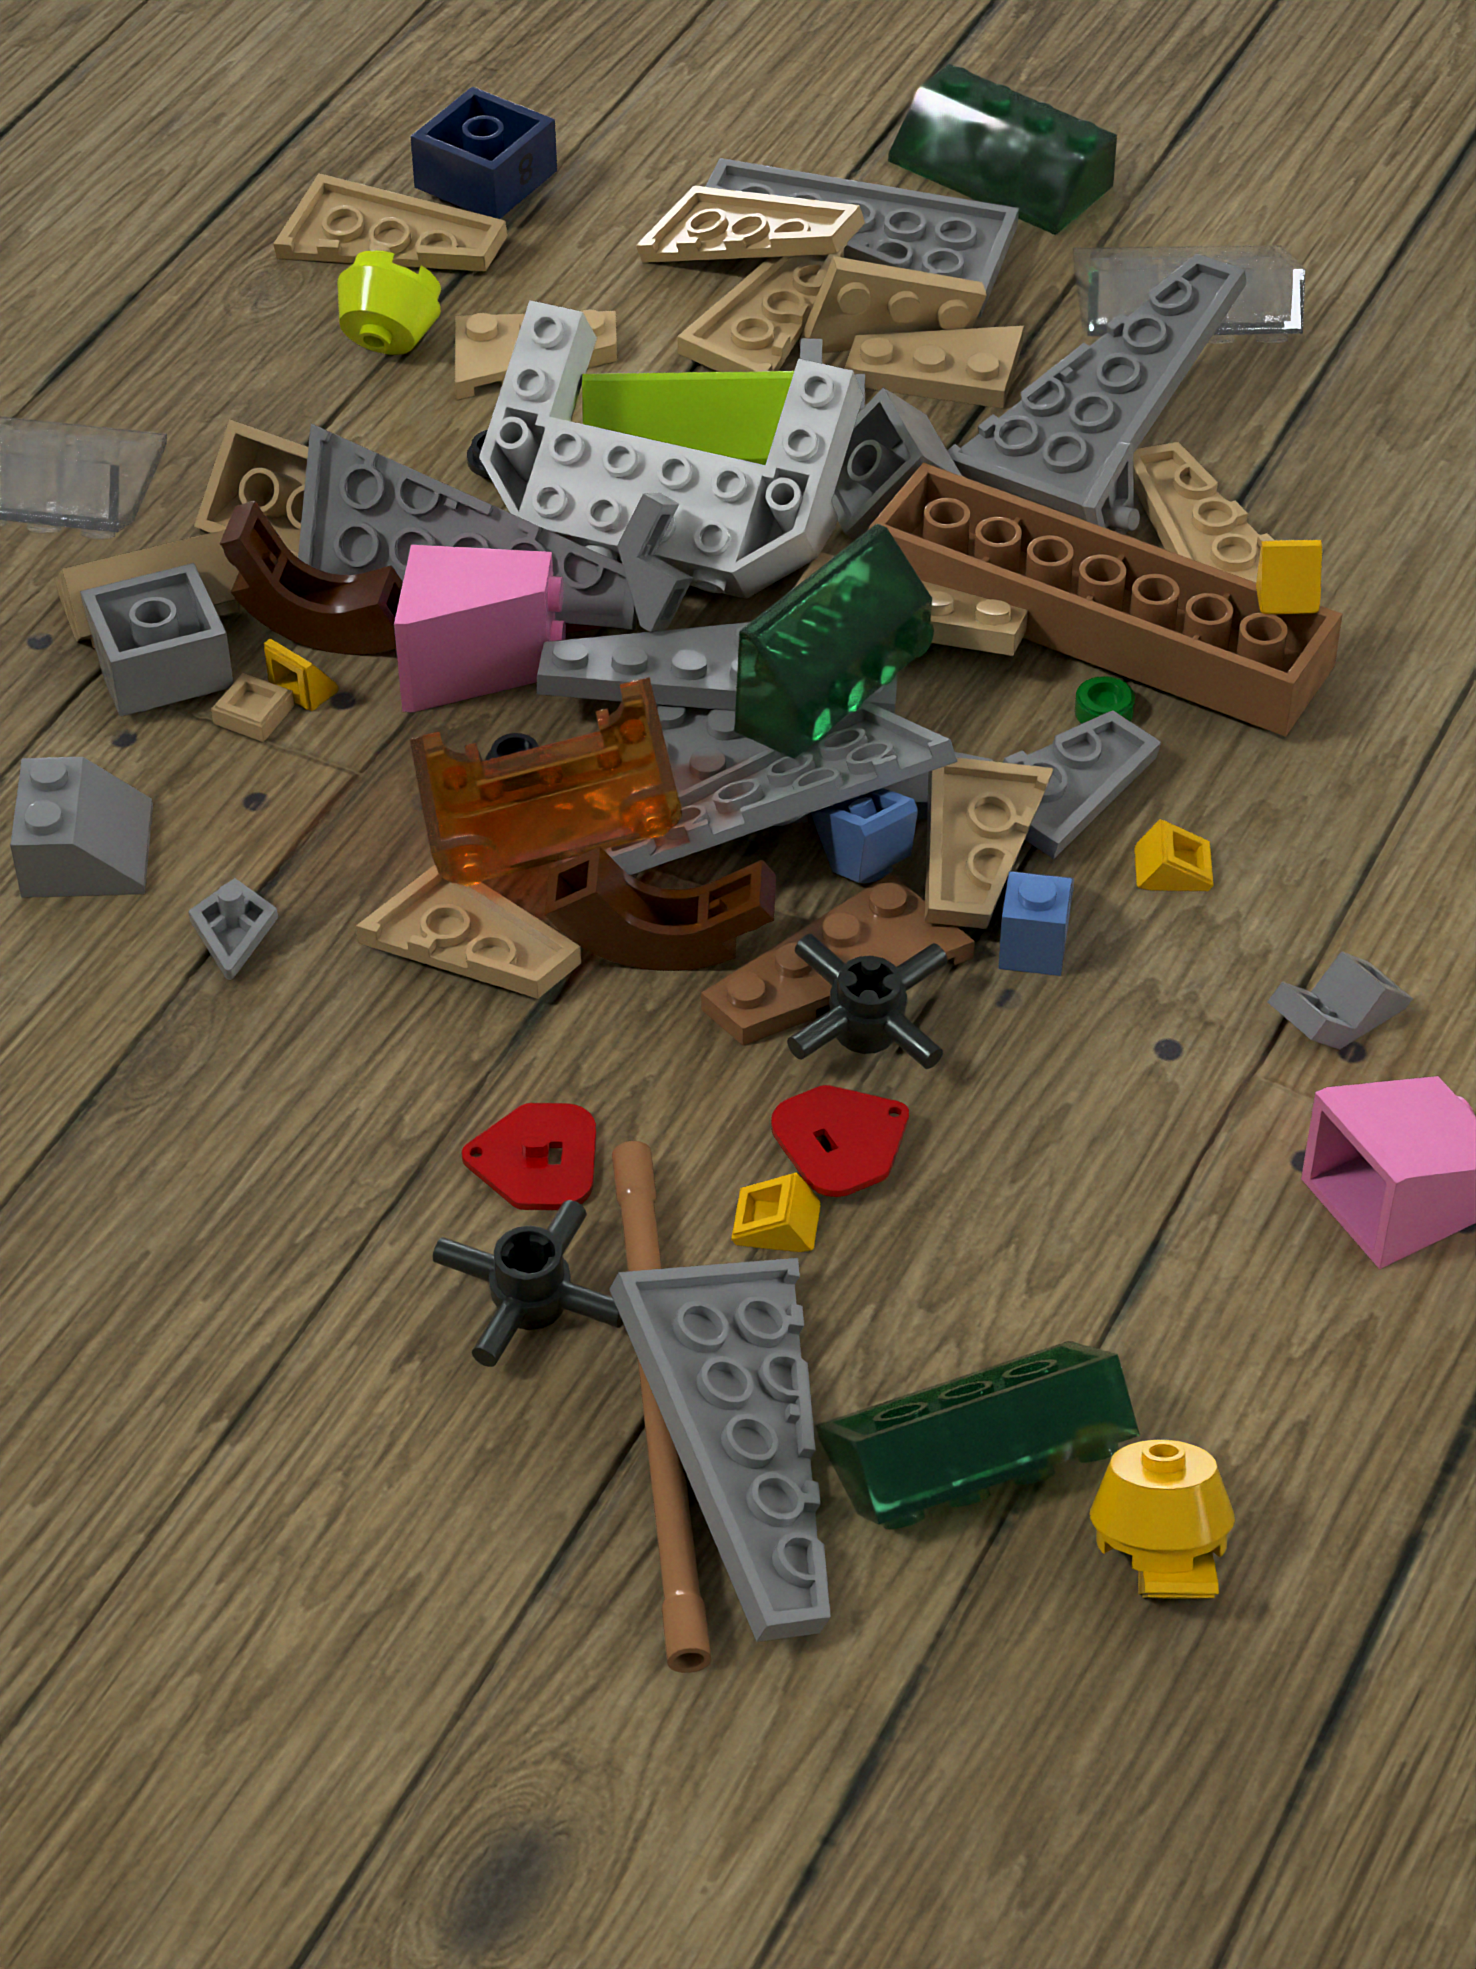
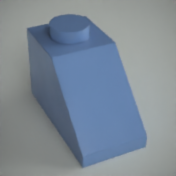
M880 788L811 812L832 872L858 883H871L893 871L892 865L911 856L918 813L913 798Z
M1017 871L1009 872L1002 913L998 969L1061 976L1074 878Z

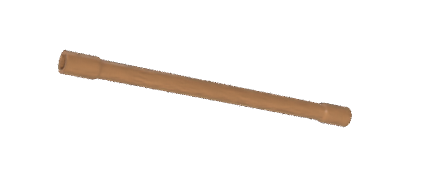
M624 1142L613 1150L612 1161L616 1198L622 1213L628 1271L662 1269L654 1207L656 1187L651 1149L643 1142ZM638 1359L664 1594L662 1619L667 1664L669 1668L676 1672H697L710 1664L711 1650L705 1603L700 1596L686 1472Z

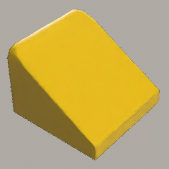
M1321 540L1261 541L1256 590L1259 608L1263 614L1318 613L1321 600Z
M272 639L264 642L268 681L292 690L295 703L312 712L338 692L339 686L314 664Z
M1159 819L1135 845L1136 884L1138 888L1151 891H1209L1214 886L1210 841Z
M797 1172L742 1187L739 1192L731 1240L736 1246L792 1252L812 1251L815 1245L819 1220L820 1200Z
M1212 1552L1194 1557L1193 1570L1189 1572L1153 1573L1138 1571V1595H1142V1598L1212 1599L1215 1598V1595L1219 1594V1583Z

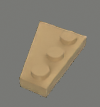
M833 256L800 337L799 345H801V338L823 339L822 353L851 350L856 335L972 329L987 294L983 282Z
M581 311L597 337L588 368L617 361L616 312ZM477 313L467 316H455L456 400L475 396L474 387L499 381L502 387L525 314L491 315Z
M1024 326L856 335L844 369L853 370L854 374H865V388L881 390L884 387L894 393L1004 408L1023 345Z
M957 758L958 762L928 772L925 884L926 923L987 929L1008 880L1009 872L1012 871L1050 782L1054 768Z

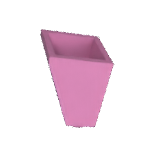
M411 545L394 621L402 712H417L537 682V673L544 642L566 639L565 621L555 620V612H561L563 577L553 576L552 552Z
M1438 1076L1326 1087L1315 1092L1301 1180L1379 1269H1382L1476 1223L1475 1114L1469 1103L1464 1098L1456 1096Z

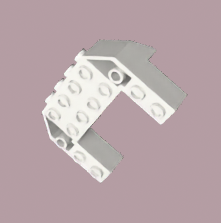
M529 300L479 456L511 514L622 563L617 545L644 493H661L679 503V506L654 556L693 577L689 586L711 593H723L745 599L812 562V560L817 559L837 523L838 516L831 501L863 399L853 370L798 359L766 465L571 422L582 387V374H586L597 337L583 312Z

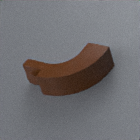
M255 500L235 506L220 545L224 550L227 560L239 571L231 594L249 614L279 635L301 645L321 651L362 655L396 649L394 621L403 581L392 565L355 575H339L321 571L306 564L288 549Z
M599 846L549 869L544 915L574 943L612 962L657 971L705 968L735 959L737 936L757 930L761 926L774 921L776 874L763 860H760L703 886L690 889H664L645 884L633 878Z

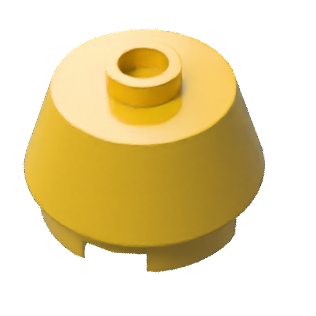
M1173 1440L1140 1441L1124 1446L1116 1451L1110 1460L1089 1513L1090 1520L1096 1528L1097 1546L1103 1554L1112 1549L1132 1555V1569L1153 1573L1192 1571L1194 1557L1209 1552L1215 1553L1220 1558L1227 1548V1534L1235 1524V1514L1213 1456L1200 1447Z

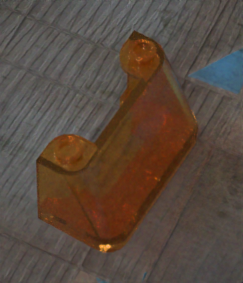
M650 677L620 684L622 702L618 709L610 716L608 709L596 711L600 731L483 761L477 743L465 745L466 753L454 752L443 744L440 731L410 739L430 852L437 871L442 878L451 883L472 886L487 879L580 856L599 846L602 849H607L646 838H658L676 826L682 817V806L669 744Z

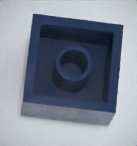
M473 86L410 136L414 188L474 213L501 219L557 172L555 119Z

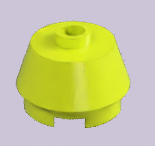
M374 250L360 252L356 255L354 264L344 270L337 280L340 328L350 340L368 350L389 355L405 354L414 348L439 318L441 307L438 298L441 292V285L437 278L422 265L417 274L406 267L392 263L394 253Z

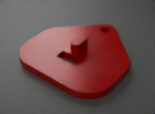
M822 1085L781 1102L772 1113L771 1130L778 1144L812 1190L825 1196L842 1197L882 1182L889 1176L909 1122V1109L904 1103L836 1086ZM896 1113L899 1114V1116L893 1117L890 1116V1114ZM823 1134L830 1142V1152L825 1151L816 1137Z
M526 1103L468 1142L461 1152L462 1162L470 1171L517 1209L559 1210L562 1203L566 1200H573L582 1204L589 1198L593 1190L596 1123L593 1116L586 1109L575 1104ZM550 1148H562L561 1164H549ZM477 1153H478V1154H481V1156H479V1157H473V1156H472L473 1154H477Z

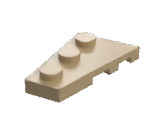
M445 858L438 861L356 925L359 944L534 998H540L581 964V949L578 944Z

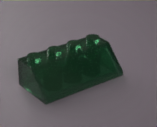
M948 64L919 87L888 153V162L979 202L1019 208L1018 219L1056 235L1113 187L1117 135L1096 126L1090 121L1081 120L1055 109L1050 104L1036 101L1011 90L1005 85L996 84L975 75L965 68Z
M876 523L739 631L734 732L795 759L814 742L821 741L828 734L829 730L845 716L856 712L863 702L881 686L892 682L897 673L912 660L926 653L934 635V627L930 624L933 598L887 527Z
M1072 1341L1036 1351L815 1425L819 1440L857 1514L878 1525L883 1523L885 1529H898L916 1524L925 1519L924 1509L949 1501L951 1507L978 1503L991 1496L989 1487L1011 1479L1017 1485L1045 1480L1056 1473L1055 1464L1078 1457L1081 1463L1095 1462L1112 1457L1119 1450L1118 1443L1140 1436L1118 1354Z

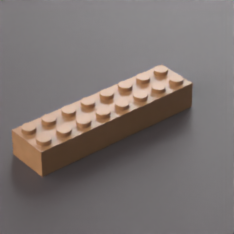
M924 462L869 526L868 566L986 599L1001 600L1011 606L1028 610L1024 639L1285 737L1335 667L1342 613L1320 606L1318 613L1263 614L1259 608L1256 582Z

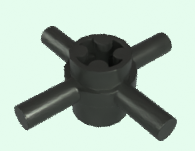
M807 934L799 940L795 947V953L830 983L832 987L829 999L830 1011L788 1038V1047L796 1058L802 1060L834 1038H837L842 1046L861 1054L878 1053L887 1049L895 1041L925 1069L934 1067L940 1061L943 1050L904 1016L907 1006L906 991L945 966L948 962L946 953L938 944L933 943L896 967L886 959L876 956H859L845 964L814 935Z
M573 1200L564 1201L547 1229L530 1225L516 1227L506 1232L497 1241L494 1255L445 1237H441L438 1240L433 1251V1262L488 1281L491 1299L498 1308L472 1350V1356L480 1364L487 1367L495 1366L518 1328L525 1330L543 1329L553 1324L562 1315L564 1309L617 1328L623 1325L613 1297L571 1283L569 1264L563 1258V1254L587 1215L585 1208L578 1202Z

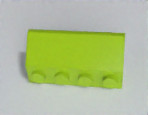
M794 371L582 374L583 424L766 465Z

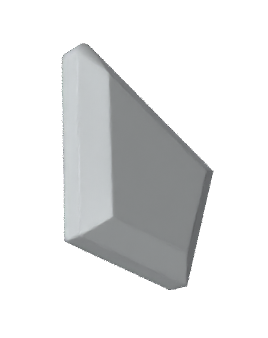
M1119 442L1106 461L1082 508L1085 521L1123 535L1128 530L1134 531L1137 528L1140 514L1134 508L1133 444Z
M236 878L221 886L216 892L188 911L190 922L228 980L236 976L278 919L276 907Z

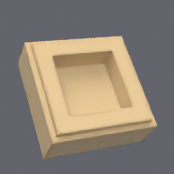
M242 673L211 708L213 724L264 742L295 706L293 691Z

